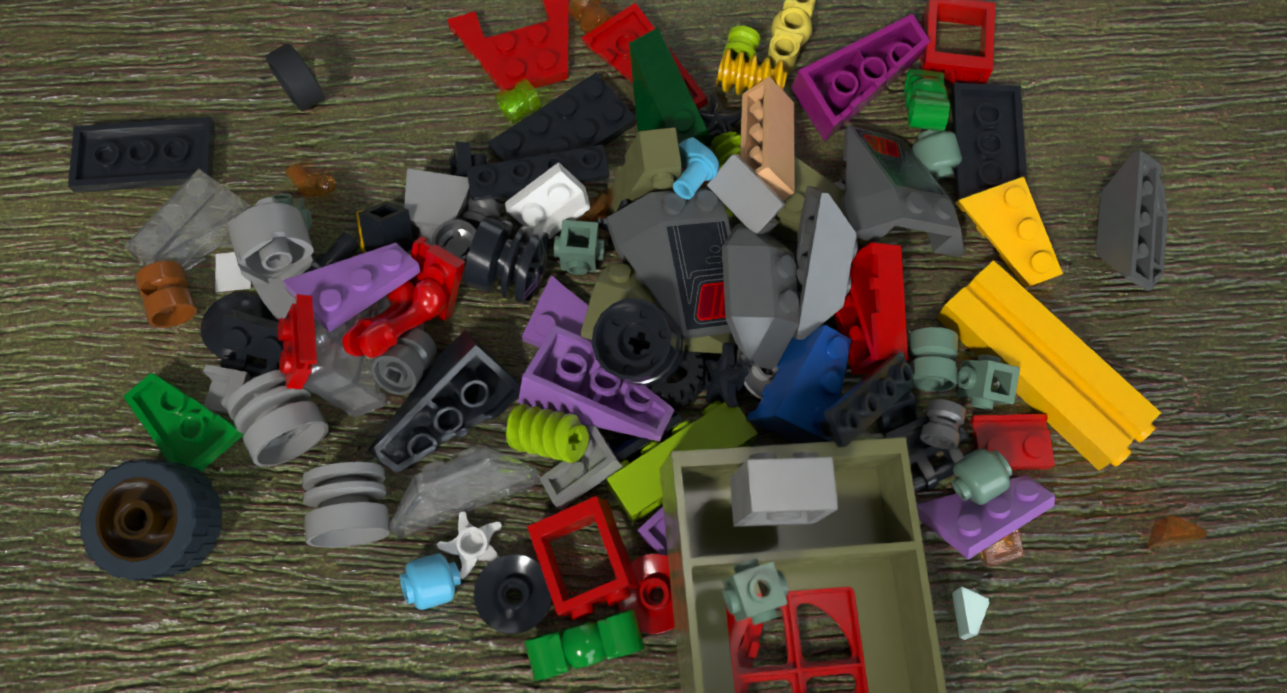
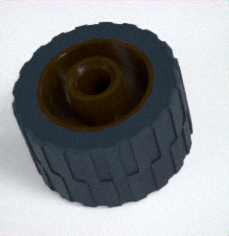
M150 459L125 461L121 465L111 467L105 471V474L101 478H97L92 484L89 493L86 494L79 521H81V540L85 544V551L88 556L92 557L95 561V565L116 578L137 581L184 574L195 565L203 562L206 555L216 545L215 541L218 535H220L222 527L220 526L221 517H223L222 508L219 503L220 498L217 491L214 490L211 481L194 467H187L185 464Z

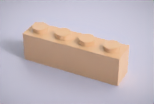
M768 77L742 94L740 157L785 201L790 195L795 193L794 102Z

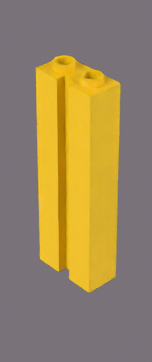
M994 260L970 284L950 299L936 317L947 329L956 332L958 339L977 357L978 355L995 356L1001 358L1000 363L1019 367L1016 393L1038 414H1047L1048 419L1046 422L1098 471L1110 463L1114 467L1120 465L1132 453L1128 448L1132 441L1135 439L1141 443L1156 429L1152 422L1161 412Z

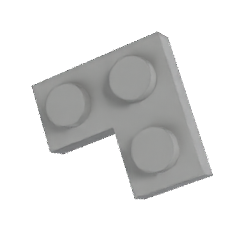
M585 425L590 438L588 447L579 461L575 463L562 461L540 477L550 499L560 511L622 467L600 429L596 426Z

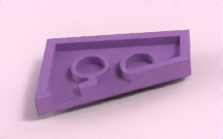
M393 243L283 280L286 290L294 298L297 294L312 296L314 318L330 333L419 274L420 269L418 263L397 243Z
M551 276L522 335L523 341L540 348L553 325L581 336V329L588 305Z
M1024 475L1010 479L1008 490L983 505H978L970 499L964 501L958 494L916 505L918 518L967 559H970L1054 507L1055 495L1029 476Z

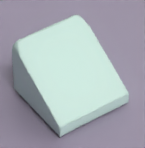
M960 587L952 592L959 638L966 640L978 634L990 602H988V598L967 588Z

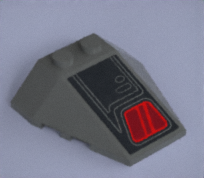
M848 126L844 131L843 160L846 161V171L842 174L841 182L845 185V195L840 200V209L857 233L856 238L878 242L894 226L927 232L934 253L961 257L965 254L961 228L951 199L906 142L899 137Z
M698 188L691 199L681 198L674 190L650 192L607 217L606 223L616 252L622 259L626 258L637 272L635 277L641 286L646 284L657 299L655 302L656 306L670 315L680 326L684 339L731 333L725 314L722 246L733 232L735 225L743 224V222L710 188Z

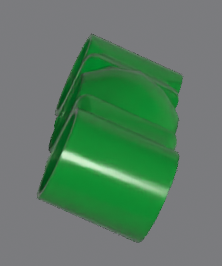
M909 68L904 86L906 110L908 111V127L943 132L947 125L950 110V101L947 100L946 87L944 86V73Z
M635 609L599 618L597 622L593 620L566 628L563 631L561 629L524 641L534 681L569 672L572 668L579 669L604 661L606 658L611 660L645 649Z

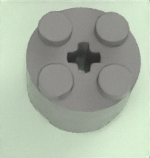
M262 198L257 201L254 207L245 210L228 222L229 236L242 276L247 280L259 284H269L267 278L280 277L281 282H283V280L301 275L311 266L313 262L311 255L312 252L314 253L312 242L304 218L295 207L278 203L275 198Z

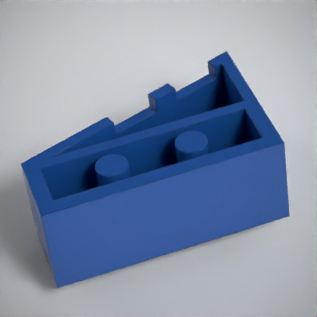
M826 325L819 326L804 340L792 337L776 366L779 370L772 382L765 385L761 392L764 395L755 411L750 412L746 421L795 444L831 442L832 436L825 437L819 423L825 419V411L840 399L851 339Z

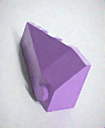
M553 325L523 374L518 399L519 403L529 405L530 407L536 406L541 409H550L553 412L560 411L565 414L577 415L580 419V424L592 425L656 441L661 440L675 410L646 386L635 385L606 372L596 360L592 343L589 340Z

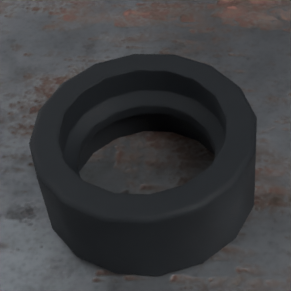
M286 43L265 55L266 61L280 85L301 112L324 100V94L316 79L291 44Z

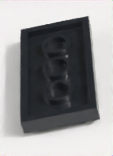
M596 72L488 141L490 150L500 162L598 145L605 146L636 125V117Z
M954 83L951 88L952 132L956 135L962 155L961 163L954 167L955 203L960 199L1024 177L1027 183L1021 86Z
M211 117L74 126L68 187L74 193L210 184L212 183L215 123Z

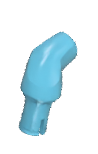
M693 137L685 139L678 144L681 165L687 168L679 179L673 183V189L683 199H691L703 182L714 179L719 170V162L714 153Z

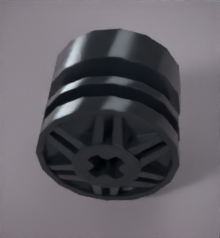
M487 215L477 228L470 246L465 268L466 285L487 293H493L501 283L503 298L511 299L515 295L516 302L528 304L532 300L545 273L549 251V234L539 230L532 233V228L523 226L514 238L515 229L512 222Z
M627 298L613 303L600 314L593 328L592 347L596 360L606 372L635 385L653 386L665 382L678 370L684 358L685 340L680 326L670 315L643 299ZM648 341L650 343L649 349H638L639 342L645 343Z

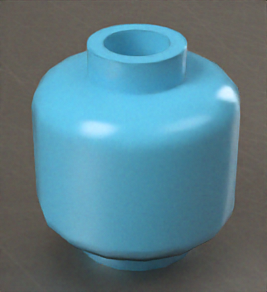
M440 553L408 562L405 566V573L400 574V584L406 603H413L419 610H425L452 601L455 594V586L461 584L455 562L448 564L446 558Z

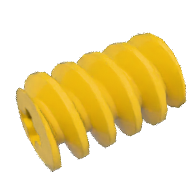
M727 48L720 63L716 88L720 81H722L723 91L727 93L735 84L736 94L740 96L746 87L749 90L770 77L784 90L788 70L787 72L784 71L783 61L781 60L772 69L770 58L768 57L759 66L757 55L755 54L746 63L744 61V52L742 51L733 60L731 58V49Z

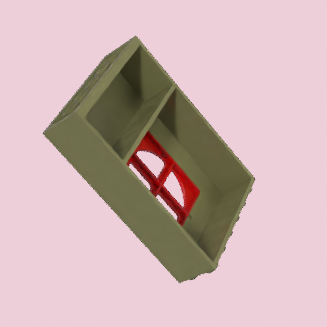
M906 437L855 440L848 446L838 448L835 442L672 451L660 467V479L681 693H741V688L745 683L773 680L788 681L791 685L792 693H807L806 682L810 677L850 674L854 677L856 684L854 693H947ZM813 451L818 453V458L832 457L838 506L836 511L814 524L733 525L730 477L747 460H751V455L770 452L776 454V459L792 458L794 453ZM757 558L760 566L773 562L776 571L780 570L787 581L789 593L786 595L788 604L779 607L783 617L787 661L783 665L743 668L737 661L738 650L743 634L752 620L750 617L736 622L734 614H731L726 607L722 592L724 589L722 581L735 574L734 566ZM756 582L754 584V592L757 596L762 597L760 588L758 586V583ZM806 603L816 606L837 623L850 645L851 655L849 658L820 662L805 661L802 655L797 607L799 604Z

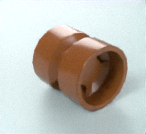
M174 261L155 262L137 272L135 275L140 297L144 299V310L148 323L151 326L157 328L174 327L188 322L196 315L197 308L192 293L188 289L184 268L180 263Z

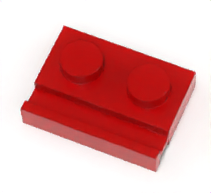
M421 236L413 242L411 257L419 265L420 273L409 281L415 287L420 280L430 278L441 286L446 295L447 302L445 308L436 317L445 322L453 315L465 261L436 244L433 246L426 243V238Z
M297 294L295 297L296 304L292 303L286 317H281L278 324V339L282 340L284 344L279 368L281 373H285L287 389L302 390L312 372V364L317 363L312 296Z
M1047 414L974 415L970 419V424L973 427L972 441L974 451L979 448H985L990 451L997 450L1009 463L1011 470H1047L1055 466L1050 430H1047L1046 424Z

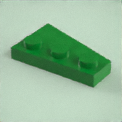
M152 372L123 396L169 462L182 463L187 467H194L201 472L244 436L243 433L237 431L234 424L160 375Z

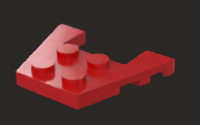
M541 0L548 21L484 38L475 11L449 18L447 21L450 31L454 36L457 35L462 41L464 48L478 60L484 72L504 96L508 97L568 79L570 0Z

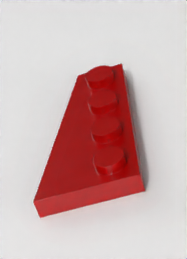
M633 3L581 37L586 47L633 83L629 43L655 28L638 5ZM669 48L698 110L708 104L706 95Z

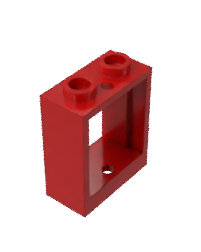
M928 0L922 15V29L930 42L920 56L919 69L943 72L944 84H986L993 71L995 3L983 2L981 0ZM937 21L981 26L980 57L935 52Z
M595 496L527 526L557 615L572 616L573 620L585 618L595 613L594 606L607 601L608 605L625 601L631 597L629 591L640 587L607 500ZM596 522L617 579L570 599L550 542Z

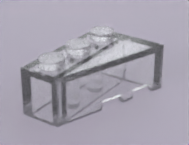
M198 169L124 247L143 266L161 261H174L180 263L184 271H187L205 260L204 255L221 245L227 247L232 244L227 226L228 222L245 210L252 208V206Z
M377 302L330 333L314 318L317 363L312 364V372L304 387L354 418L387 405L386 394L380 393L379 385L374 380L371 372L372 364L376 358H369L365 355L351 356L345 352L342 345L344 335L354 324L363 318L378 315Z

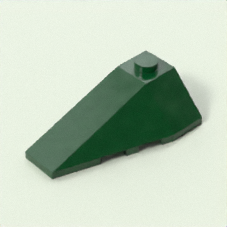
M659 28L629 43L638 132L676 128L678 144L685 139L693 137L705 146L710 145L713 139Z

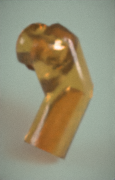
M298 163L292 164L286 169L288 178L305 197L324 196L327 193L333 192L336 188V180L330 174L308 175Z

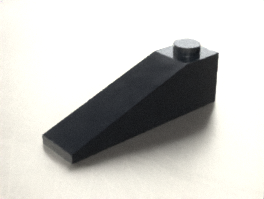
M464 330L438 356L370 445L368 451L393 472L398 473L435 452L437 446L455 436L459 439L468 434L469 428L485 419L489 422L500 416L519 397L521 384L485 347Z

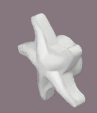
M460 512L458 520L459 535L452 541H440L437 543L439 550L460 556L462 568L459 572L460 579H465L470 574L477 561L492 562L499 558L489 543L493 534L501 530V523L494 522L476 528L467 521V514Z

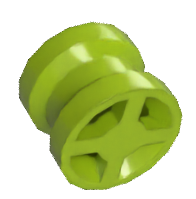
M747 26L732 27L727 38L729 43L724 47L723 54L727 48L731 49V58L735 60L739 52L742 51L744 52V61L748 63L752 55H756L755 50L759 47V33Z

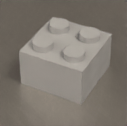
M770 452L756 453L751 455V460H747L730 477L734 526L814 524L838 509L832 457L818 458L817 452H798L792 454V458L776 459V454Z

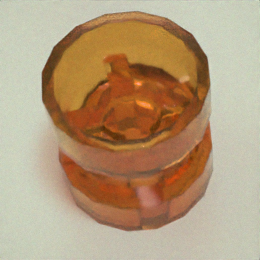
M572 0L569 4V13L575 21L580 22V28L585 35L612 18L608 10L600 6V0Z

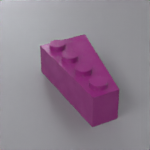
M911 14L798 70L791 89L820 136L826 142L919 60L930 40L914 15Z

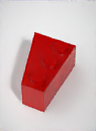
M871 242L859 250L855 258L852 259L849 274L851 288L845 296L844 306L834 314L839 332L851 339L848 361L852 374H870L894 353L903 352L906 361H908L901 246Z

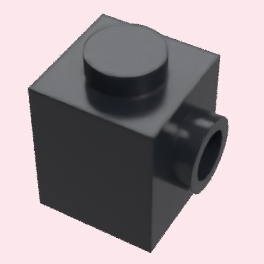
M385 201L358 212L366 252L393 243H397L405 252L412 250L414 240L408 209Z

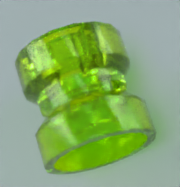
M527 79L517 82L514 90H503L495 95L500 110L510 124L521 120L525 111L534 113L541 108L540 99Z

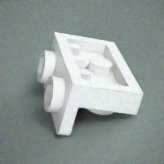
M559 162L505 202L506 211L522 225L532 228V233L536 230L548 233L549 239L553 238L561 230L562 220H577L590 209L585 186Z

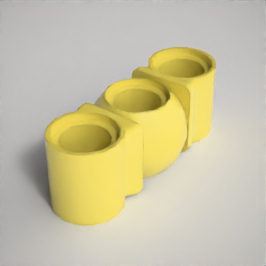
M816 0L784 1L783 10L779 11L771 26L773 38L770 41L768 58H770L772 69H774L779 60L783 61L784 71L787 72L788 70L787 75L791 74L795 69L801 47L805 45L812 35L811 18Z

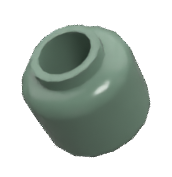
M927 130L917 135L918 140L913 144L912 151L929 173L933 175V178L940 180L953 175V168L962 161L956 135L951 131L945 130L943 132Z
M979 448L954 464L953 474L955 480L951 483L955 492L962 500L970 499L978 505H983L1008 490L1010 487L1009 477L1012 475V470L1009 463L997 450L990 451L985 448Z

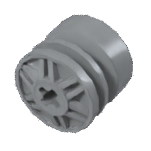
M280 370L270 371L248 381L239 387L226 403L227 412L230 418L234 420L237 431L244 434L243 441L254 464L260 467L274 466L297 458L315 447L328 433V423L318 405L310 401V390L306 386H303L302 390L287 389L285 373H281Z
M342 462L317 467L304 473L302 476V488L307 492L303 495V503L317 508L306 513L304 517L306 543L315 547L336 548L367 544L387 537L390 534L388 508L383 504L374 503L384 498L387 494L386 487L381 484L385 480V469L381 465L368 462Z

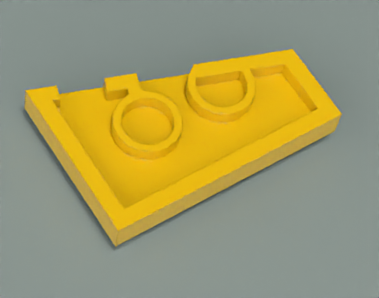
M1024 177L960 199L955 203L977 225L975 228L983 237L986 236L998 250L999 257L1025 288L1063 274Z

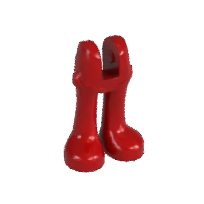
M430 278L420 280L415 287L408 280L387 294L391 305L385 311L376 316L359 320L346 332L342 339L345 352L351 356L365 355L369 358L383 355L390 347L397 344L398 337L402 333L432 320L445 308L447 302L446 295L441 286Z

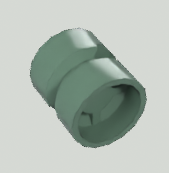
M938 327L921 328L913 331L910 335L909 354L914 359L910 361L913 371V388L933 392L955 388L958 384V368L953 360L958 356V334L950 329Z

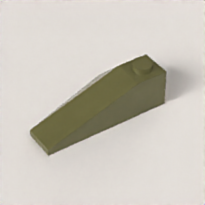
M608 263L595 283L581 329V337L592 340L593 328L600 314L613 303L627 298L643 299L656 306L655 302L657 299L646 284L641 286L635 277L637 272L634 268L625 264ZM732 333L684 339L685 350L690 352L722 354L723 343H732L733 349L736 345Z

